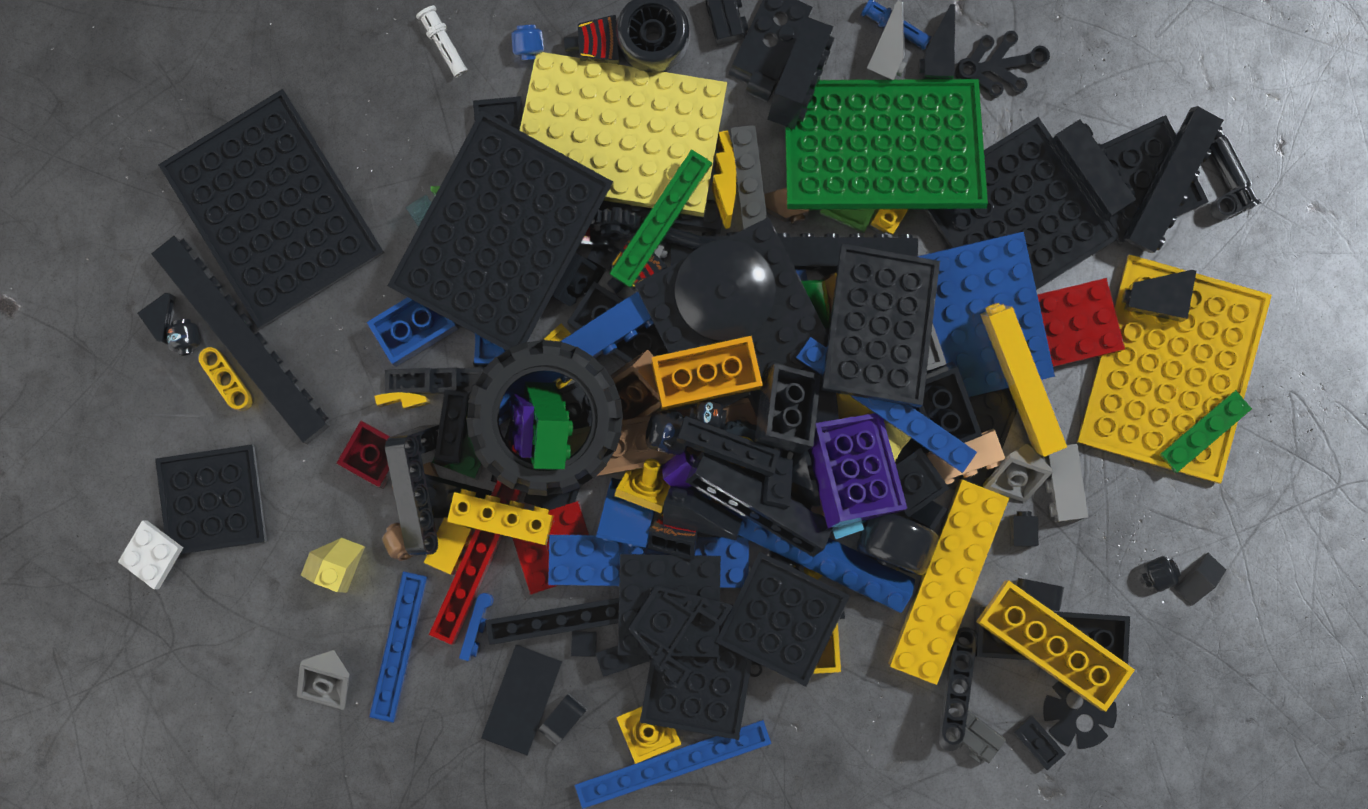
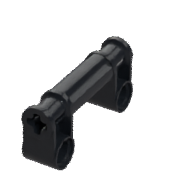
M1221 132L1218 139L1213 140L1209 149H1211V155L1230 192L1214 201L1210 211L1215 219L1226 220L1262 202L1256 198L1251 189L1252 183L1232 148L1227 135H1223ZM1220 202L1228 205L1229 212L1222 211Z

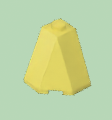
M340 538L309 552L301 576L314 584L332 591L347 593L365 546Z

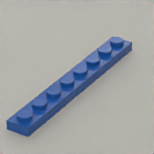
M810 337L796 359L823 377L827 348ZM851 396L961 473L965 471L977 453L909 405Z
M760 720L741 727L739 740L714 736L577 783L575 788L582 809L772 743L764 720Z

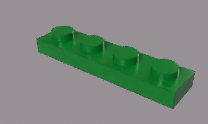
M1236 390L1233 391L1159 455L1175 473H1178L1251 411L1252 408Z

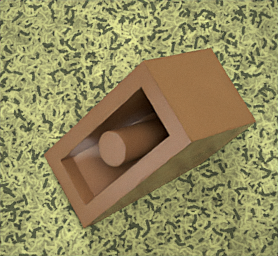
M787 187L764 194L766 212L784 222L798 223L804 221L805 216L809 214V209H787Z

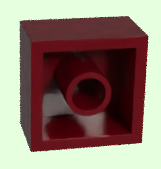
M360 421L336 464L384 489L391 477L385 451V443L390 436Z

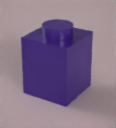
M685 451L681 455L672 457L661 466L663 479L670 486L688 489L691 485L685 481L697 456Z

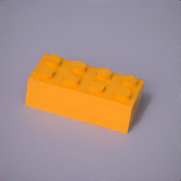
M752 336L651 357L662 410L758 390L763 386Z

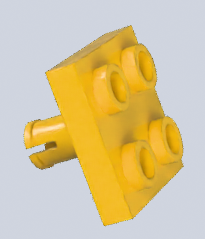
M647 459L644 462V468L626 471L616 488L615 496L662 513L670 485L663 479L660 463L655 459Z
M643 706L616 717L635 764L681 745L676 729L640 723Z

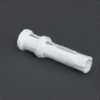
M434 5L421 10L416 17L427 30L426 35L435 41L453 76L459 77L465 74L468 69L446 33L447 26L436 13L437 8Z

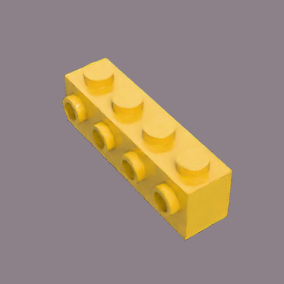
M461 489V493L454 492L447 522L547 545L554 517L548 515V509L534 506V511L524 509L525 504L510 501L509 505L499 503L500 498L486 495L485 499L475 497L476 492Z

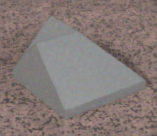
M1026 444L1007 456L985 481L983 488L1026 502L1053 473L1052 468L1029 444Z
M334 650L301 661L297 697L344 710L350 674Z

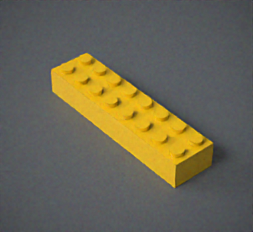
M959 479L938 534L939 541L929 568L921 577L888 662L890 667L937 685L1009 497Z

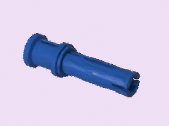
M869 0L861 16L869 17L877 22L880 28H884L893 10L890 7L885 8L875 0ZM904 20V38L924 50L932 36L927 35Z

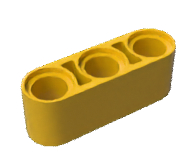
M207 347L203 349L199 354L200 365L227 404L238 411L248 410L253 404L252 394L221 351L215 348ZM216 353L217 362L209 366L207 362L208 357ZM229 373L231 381L228 385L223 386L221 378L224 374ZM243 393L245 401L242 405L237 406L235 404V397Z

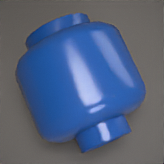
M536 25L516 26L517 30L511 33L513 53L521 56L522 60L536 59V54L544 51L542 30L536 28Z

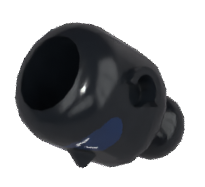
M675 410L654 412L650 417L646 430V445L652 450L667 454H683L689 446L678 443L676 440L685 416H682L680 412Z

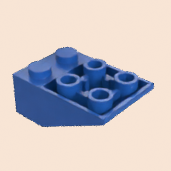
M611 478L596 537L602 538L607 542L617 541L626 543L631 547L646 548L649 529L652 526L655 511L616 497V488L621 479Z

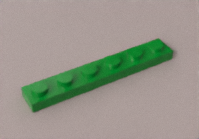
M690 150L610 272L612 277L632 288L712 166L711 161L694 150Z

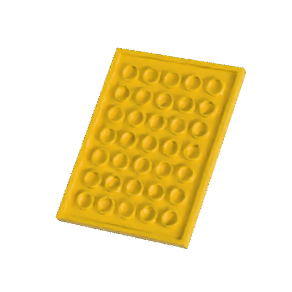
M1129 254L1114 303L1125 350L1100 356L1076 443L1172 470L1159 455L1163 450L1233 391L1236 390L1244 399L1272 295L1196 273L1188 319L1180 322L1124 310L1125 303H1122L1124 289H1128L1132 283L1187 271ZM1238 422L1182 468L1179 473L1221 484Z

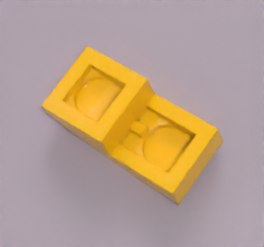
M397 392L374 396L376 404L380 408L402 402L405 410L430 404L427 397L412 393Z

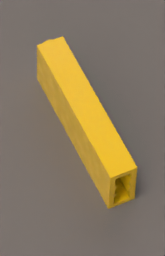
M999 303L987 306L985 308L986 312L980 315L1033 449L1045 457L1067 448L1013 307Z

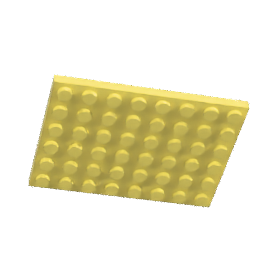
M542 52L536 54V59L534 60L520 131L612 180L613 184L604 201L646 208L654 207L692 149L711 161L712 166L681 213L704 217L727 82L668 72L650 73L631 66L601 63L588 59L580 61V58Z

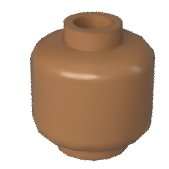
M400 523L388 526L382 541L389 556L399 561L413 557L414 555H409L406 552Z

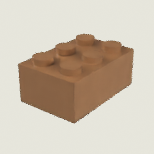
M648 349L610 375L621 398L622 420L644 417L661 407L651 364V357L654 356Z

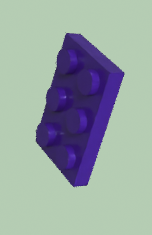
M514 394L513 401H509V416H512V426H508V441H511L514 450L521 457L532 458L534 406L524 394Z

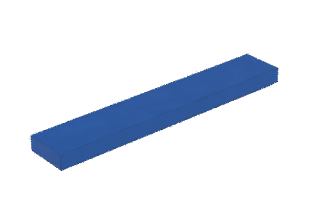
M404 571L402 573L370 718L395 722L428 579L427 576Z

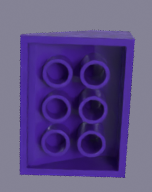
M873 413L816 423L813 447L808 451L828 528L848 525L907 509L883 418Z

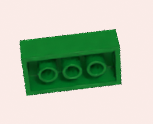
M525 382L524 395L534 406L531 458L534 469H565L566 460H570L571 451L570 445H567L568 436H572L573 423L569 421V411H565V401H562V393L558 392L555 383Z

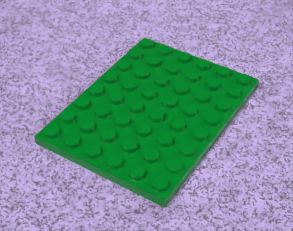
M979 79L820 80L815 87L812 101L807 107L808 110L804 121H798L795 130L785 126L787 209L987 208L988 199Z

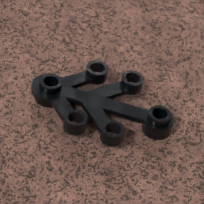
M1007 31L1003 36L1002 43L991 59L979 63L984 53L991 50L994 46V38L990 35H984L981 37L979 46L971 58H964L958 62L956 75L959 79H979V84L988 90L989 95L993 98H998L1004 91L1003 85L1000 82H993L982 74L983 72L991 71L1012 85L1015 93L1020 94L1028 86L1026 79L1017 77L1005 68L1027 64L1042 67L1049 61L1050 52L1044 46H1036L1030 54L1003 58L1009 48L1018 41V35L1015 31ZM1012 35L1015 41L1008 42L1006 36ZM987 39L991 42V45L986 47L982 41ZM1035 55H1042L1043 60L1037 61ZM963 68H971L972 73L965 74ZM1016 82H1022L1024 84V88L1018 89L1016 87ZM998 86L1000 88V92L994 93L992 91V87Z

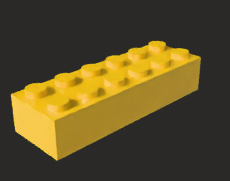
M1009 580L1003 582L976 621L1092 705L1105 712L1135 671L1131 666Z

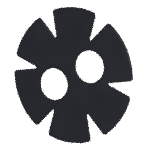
M1060 681L1052 686L1061 699L1047 695L1044 701V721L1059 720L1049 729L1051 735L1057 741L1069 747L1075 734H1077L1079 749L1091 748L1103 742L1108 735L1099 724L1114 728L1117 718L1116 702H1113L1106 712L1098 709L1085 699L1080 708L1073 709L1066 702L1067 695L1073 690ZM1087 714L1092 717L1094 726L1090 731L1082 732L1077 728L1076 721L1080 715Z

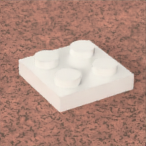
M141 521L118 562L151 588L160 589L183 547L149 521Z

